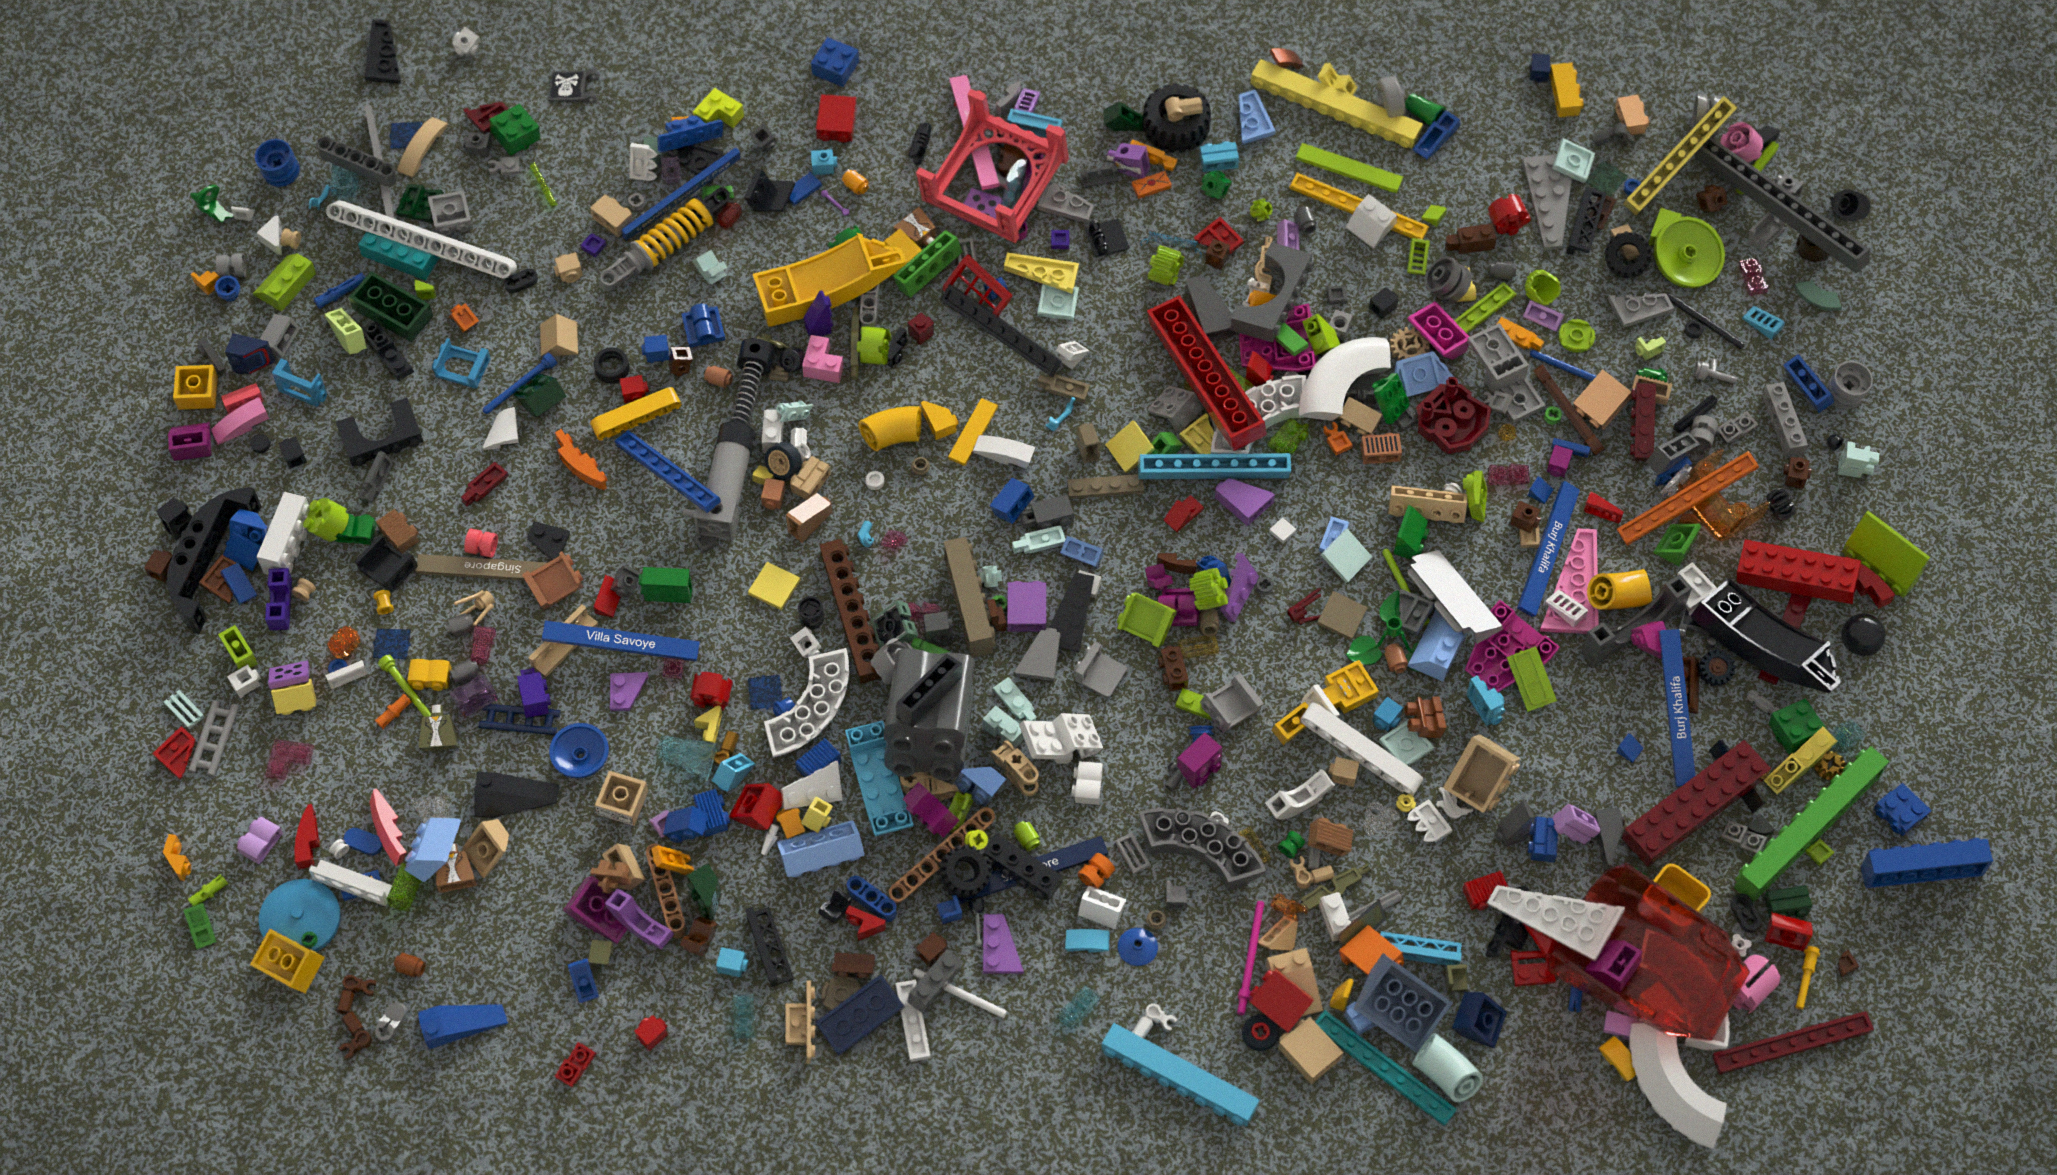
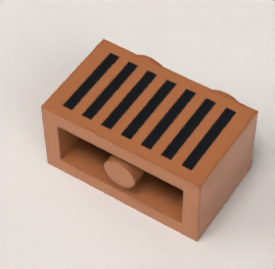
M1385 433L1384 435L1368 434L1362 436L1360 447L1363 464L1401 461L1402 449L1399 433Z

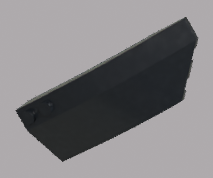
M1730 578L1703 599L1690 615L1697 624L1733 653L1771 675L1787 682L1826 693H1831L1841 683L1839 676H1836L1835 673L1836 663L1834 656L1829 651L1831 646L1829 640L1825 642L1780 619L1755 601Z

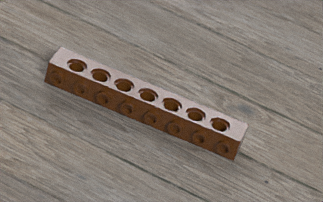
M842 539L819 544L821 557L860 684L881 679L875 668L872 667L871 661H864L867 658L873 659L874 654L879 650V646L872 639L875 637L873 627L868 626L867 621H870L868 611L863 610L862 605L865 602L862 593L859 594L857 590L860 588L857 577L854 578L852 572H855L853 562L848 561L847 556H850L848 546L843 545ZM841 560L840 563H835L834 561ZM841 576L847 577L845 579H839V577ZM845 593H852L849 596L844 595ZM850 609H856L857 611H855V612H850L849 610H850ZM857 625L862 626L859 629L854 628ZM860 642H866L867 644H866V645H860L859 643H860Z

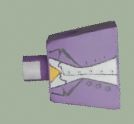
M1121 143L1117 151H1108L1107 160L1115 162L1118 172L1137 179L1146 177L1150 169L1146 146Z

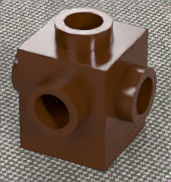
M1715 184L1706 186L1705 190L1696 194L1701 211L1716 212L1721 210L1722 206L1728 204L1726 191L1723 187L1715 186Z
M1791 457L1788 464H1784L1783 474L1786 475L1784 485L1803 489L1807 479H1810L1811 476L1810 460H1805L1801 457Z

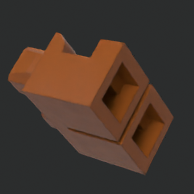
M1440 696L1432 697L1431 700H1422L1421 697H1417L1415 702L1406 703L1404 706L1405 715L1414 716V718H1409L1408 731L1417 732L1418 737L1423 738L1442 737L1447 727L1444 714L1442 713Z

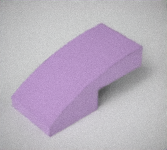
M1607 1011L1603 1033L1623 1036L1622 1039L1629 1040L1631 1024L1644 1022L1623 1014Z

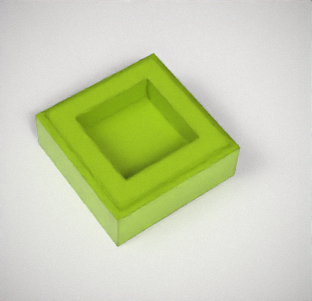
M1819 839L1805 853L1820 866L1834 854V851Z

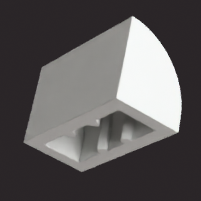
M1088 886L1081 899L1078 915L1116 929L1126 900Z

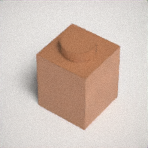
M766 478L761 495L762 506L770 510L775 508L781 509L786 490L785 481Z

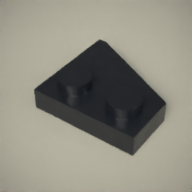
M534 521L527 538L543 554H546L553 560L560 556L559 553L561 551L563 552L570 536V531Z

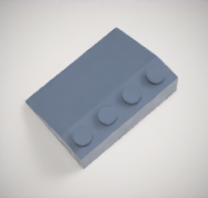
M1383 953L1371 969L1354 1010L1417 1053L1453 1003Z

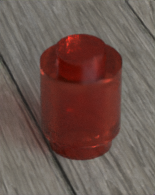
M729 202L718 214L717 223L724 229L732 227L743 214L741 206L736 202Z

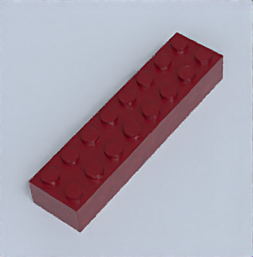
M1743 740L1626 827L1621 838L1643 863L1649 867L1768 777L1771 768Z

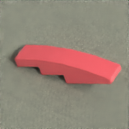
M374 789L369 801L372 819L385 851L394 865L399 866L403 864L406 851L400 844L402 833L396 827L398 816L380 792Z

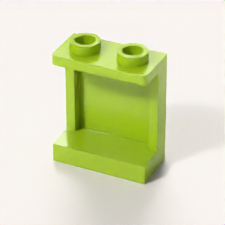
M1136 592L1128 595L1124 602L1125 610L1123 613H1120L1117 619V629L1125 630L1150 641L1152 645L1158 648L1163 646L1177 610Z

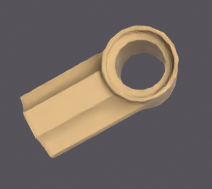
M1172 97L1165 101L1170 121H1178L1184 116L1202 113V102L1199 97L1184 100Z

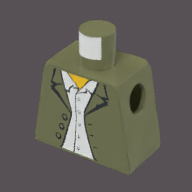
M432 705L431 716L422 717L419 749L421 751L459 748L452 717L450 715H443V705Z

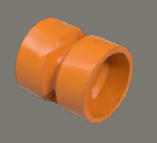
M1096 853L1089 860V865H1085L1078 872V877L1086 886L1099 889L1104 884V879H1108L1115 872V867L1104 855Z

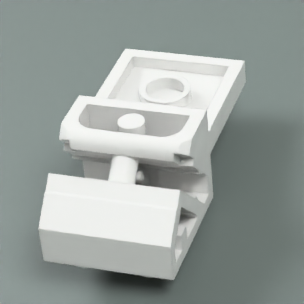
M1061 713L1052 722L1022 721L1019 724L1032 759H1054L1056 764H1068L1073 759L1072 752L1077 749L1081 759L1095 755L1103 749L1090 715Z

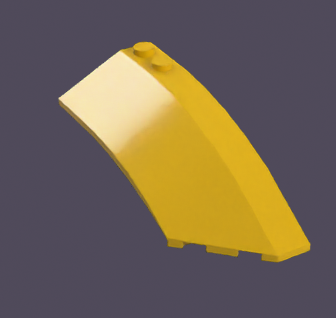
M857 233L851 239L823 253L787 266L754 273L753 278L767 325L772 327L804 319V315L821 290H823L825 296L829 297L832 305L830 309L871 290L904 267L907 262L902 249L888 247L884 242L873 238L869 240L864 238L862 234Z

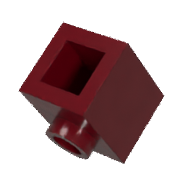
M922 312L907 322L908 334L919 345L934 335V322Z

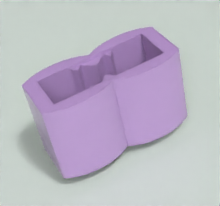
M263 817L254 820L249 827L250 831L245 836L240 837L237 843L239 853L257 864L264 860L283 834L279 826Z

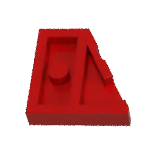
M1221 216L1194 237L1195 242L1197 241V243L1208 247L1213 239L1229 244V254H1232L1244 244V240Z
M181 726L152 754L172 774L181 780L194 749L196 739Z

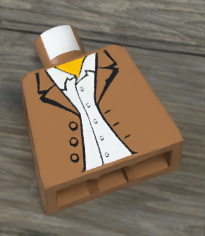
M920 207L916 208L894 226V233L902 229L920 248L924 245L928 246L936 236L934 224Z
M457 844L452 845L447 862L436 872V887L439 893L477 886L466 851L458 852Z

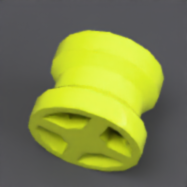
M972 830L965 835L964 843L969 845L970 848L975 846L977 847L976 850H981L987 845L988 837L982 830Z

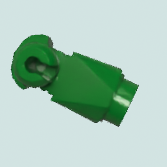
M1643 368L1636 371V375L1667 382L1668 374L1662 368H1659V370Z

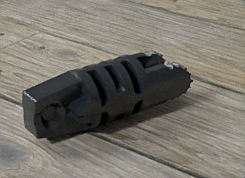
M920 123L915 132L908 156L913 159L915 165H920L924 158L931 136L932 126L930 123Z

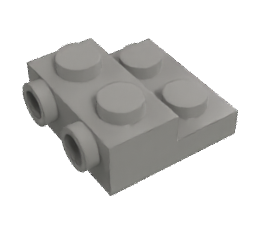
M464 190L428 197L437 234L447 236L453 231L463 233L472 228Z

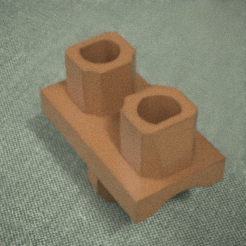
M601 860L597 868L591 869L590 874L595 875L596 879L599 880L598 887H602L604 893L610 894L613 889L618 888V884H631L632 880L628 876L630 867L625 862H618L615 870H612L613 865L611 862Z

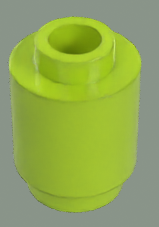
M1021 821L1015 826L1013 833L1022 848L1026 849L1027 852L1041 844L1039 841L1040 837L1030 822Z

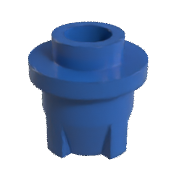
M787 697L780 702H774L773 712L778 717L786 711L789 712L795 704L790 697Z

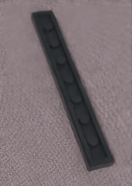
M948 285L941 301L1049 376H1054L1062 360L955 286Z

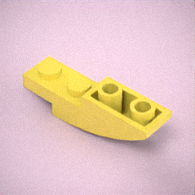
M1822 727L1794 754L1792 753L1764 781L1778 795L1825 756L1824 754L1838 741L1825 727Z

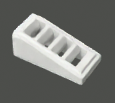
M1559 589L1545 601L1551 609L1573 628L1588 613V610L1583 605ZM1557 597L1561 598L1557 603L1553 602ZM1563 602L1566 603L1563 607H1560Z

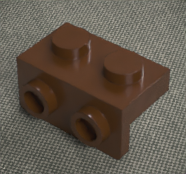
M836 952L834 963H832V972L837 973V977H849V974H857V978H869V975H874L875 955Z

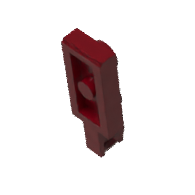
M493 462L467 484L466 493L461 496L462 503L468 507L472 502H478L509 476L508 472L499 464Z

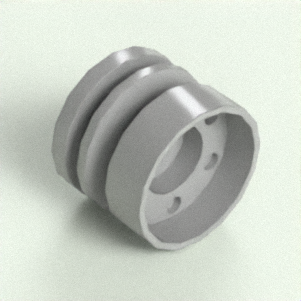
M1845 361L1841 363L1826 385V388L1832 394L1833 405L1844 410L1858 407L1872 387V373L1860 362Z

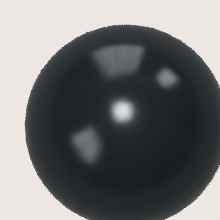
M1861 613L1850 617L1845 622L1841 631V638L1844 646L1850 652L1860 656H1870L1882 648L1886 632L1884 625L1878 618L1871 614Z

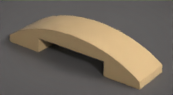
M434 117L426 121L407 146L397 172L413 178L422 165L421 160L437 137L440 138L448 123Z

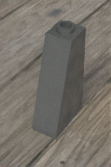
M1193 276L1186 279L1185 290L1195 319L1209 340L1214 341L1239 335L1238 332L1231 331V317L1233 314L1204 276Z

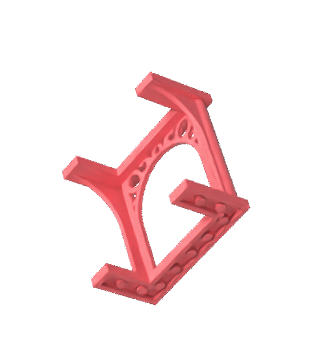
M970 89L967 94L970 110L966 124L957 143L937 174L935 175L920 167L916 172L923 201L1016 243L1019 239V229L1060 164L1066 165L1069 160L1066 134L1061 127L1049 124L1046 128L1047 138H1041L1031 131L1021 129L1016 124H1010L1000 117H994L989 113L987 96L981 91ZM986 129L994 133L992 138L985 137L984 132ZM979 135H980V138L982 139V141H980V142L977 141V140L979 139V137H978ZM990 143H1006L1022 150L1032 166L1030 182L1013 210L998 203L995 208L997 218L995 219L943 195L966 158L974 150ZM1038 153L1045 155V158L1041 160H1035L1033 157Z

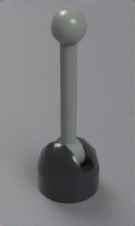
M981 898L970 899L968 903L970 911L975 914V946L981 947L983 942L980 939L979 914L984 911L985 901Z

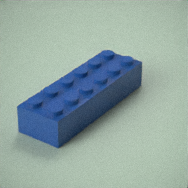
M1972 838L1968 841L1952 840L1949 843L1942 844L1940 842H1933L1923 846L1921 844H1913L1905 848L1894 846L1886 850L1875 848L1868 852L1860 867L1865 887L1874 888L1984 876L1992 864L1993 858L1988 839Z

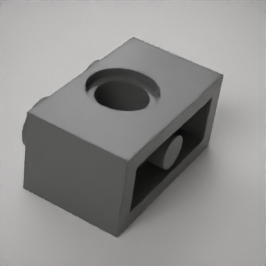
M947 612L924 614L925 640L938 647L950 645V639L953 638V627L951 618H947Z

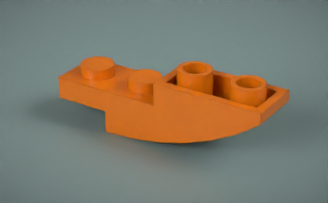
M562 429L556 431V439L561 446L557 450L559 458L564 465L587 484L601 490L607 489V477L603 471L599 472L595 459L593 457L590 458L587 453L582 455L578 447L574 448L569 434L565 435Z

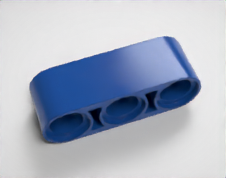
M852 876L848 879L847 892L853 900L876 917L886 920V922H891L896 918V904L892 899L860 876ZM855 885L861 887L859 890L851 889ZM869 897L876 898L873 902L867 901ZM886 908L892 909L890 913L883 912Z

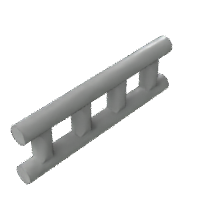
M213 700L188 772L196 773L197 768L208 770L207 776H215L239 708L238 705L231 704L230 710L219 708L220 702ZM216 715L227 717L224 727L213 725ZM210 733L220 734L217 745L206 743ZM204 750L214 752L211 762L200 760Z

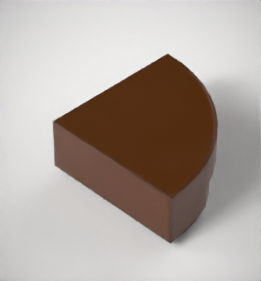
M1849 950L1842 954L1838 962V970L1841 977L1860 967Z

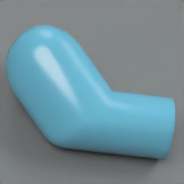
M866 520L862 524L857 537L863 546L870 547L874 542L873 537L871 538L869 535L873 524Z

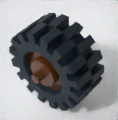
M1709 651L1700 660L1698 674H1701V680H1705L1706 684L1710 683L1712 684L1711 686L1725 685L1735 674L1736 665L1733 664L1735 661L1730 658V654H1725L1726 651Z

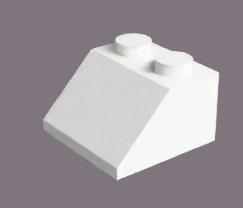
M1368 194L1357 206L1346 225V229L1374 249L1395 226L1397 215Z

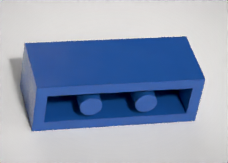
M1799 354L1783 364L1787 375L1818 413L1834 403L1832 394Z

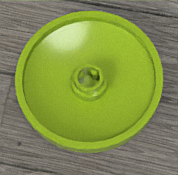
M1695 217L1676 218L1659 231L1654 242V258L1660 272L1677 286L1690 289L1705 286L1713 281L1723 268L1725 261L1723 242L1716 230L1701 219Z

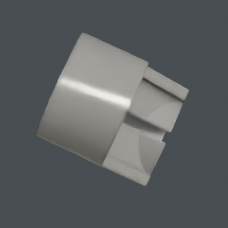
M392 1003L387 1007L385 1014L379 1020L375 1029L378 1039L385 1041L394 1038L407 1015V1008L403 1003Z

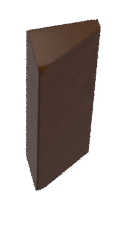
M1695 656L1683 658L1689 713H1698L1699 660Z

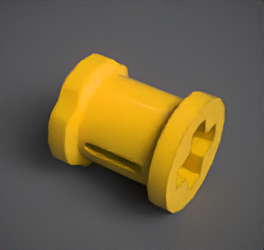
M380 590L373 594V598L377 602L378 608L376 610L379 615L394 611L393 605L390 602L391 593L388 590Z

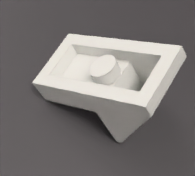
M1076 341L1059 344L1056 349L1061 354L1059 359L1071 369L1089 352V350Z

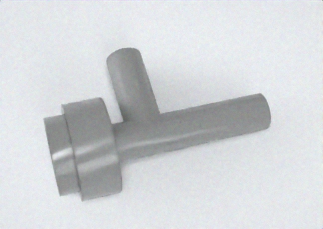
M1715 358L1710 360V369L1707 362L1701 361L1695 364L1693 376L1698 380L1704 381L1708 376L1732 384L1737 382V377L1717 371L1718 361Z

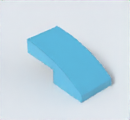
M1096 929L1066 930L1065 949L1067 951H1109L1110 932Z

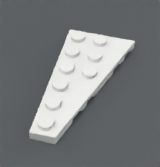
M1498 885L1487 902L1491 907L1595 962L1625 911V907L1608 906L1603 903L1585 902V900L1556 895L1550 896L1539 892H1527L1521 889Z

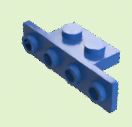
M689 116L685 119L665 123V130L668 133L658 135V151L661 153L722 137L723 121L717 120L705 123L698 116Z

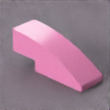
M258 397L228 414L211 431L217 444L220 445L253 430L252 426L268 420L269 417Z

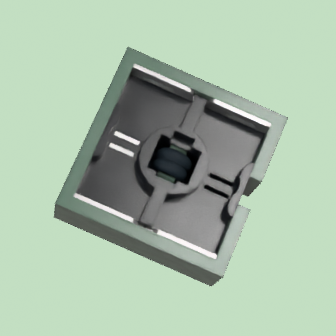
M897 600L871 619L880 648L893 638L900 639L898 641L902 643H909L918 636L914 622L910 621L912 615L908 603Z

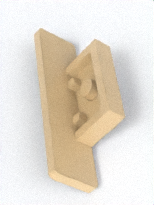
M811 980L806 982V1003H786L785 1045H806V1064H810L811 1058H815V1045H811V1038H815V1026H811V1019H815V1006H811V999H815V987H811Z

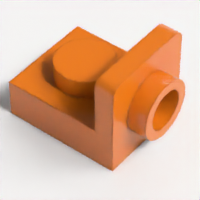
M466 303L462 306L458 304L450 310L452 312L449 316L450 320L453 319L463 333L479 322Z

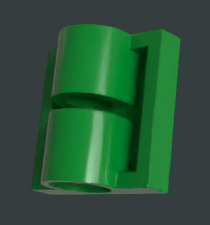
M1391 373L1387 378L1380 379L1372 385L1386 424H1393L1410 406L1398 373Z

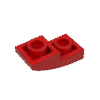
M578 1042L569 1058L563 1061L554 1077L573 1087L597 1053Z

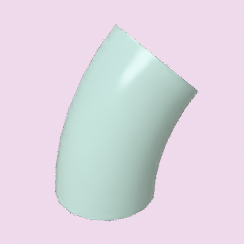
M1436 1033L1432 1034L1425 1041L1413 1060V1065L1434 1081L1455 1102L1469 1099L1482 1085L1483 1076L1477 1068Z

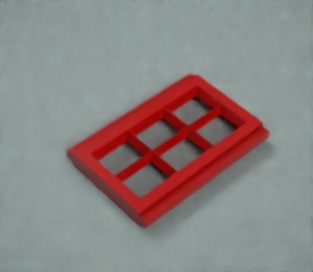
M968 254L961 260L942 288L946 291L948 285H953L959 277L968 286L964 293L967 295L972 289L981 298L978 303L982 304L985 301L994 310L992 313L998 317L1013 296ZM966 267L976 275L971 283L961 275ZM978 279H981L989 287L984 295L974 287ZM991 291L995 292L1002 299L997 307L986 298Z

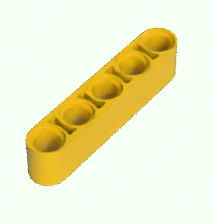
M668 387L597 416L591 420L590 425L597 439L602 441L604 440L603 438L617 435L622 430L626 431L634 428L641 422L642 424L655 419L658 415L660 417L672 412L675 408L679 409L682 403L674 388Z

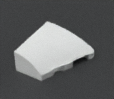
M515 407L505 409L497 414L483 445V450L498 449L504 444L519 443Z

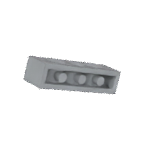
M1780 382L1766 385L1762 397L1785 458L1803 456L1808 443L1785 383Z

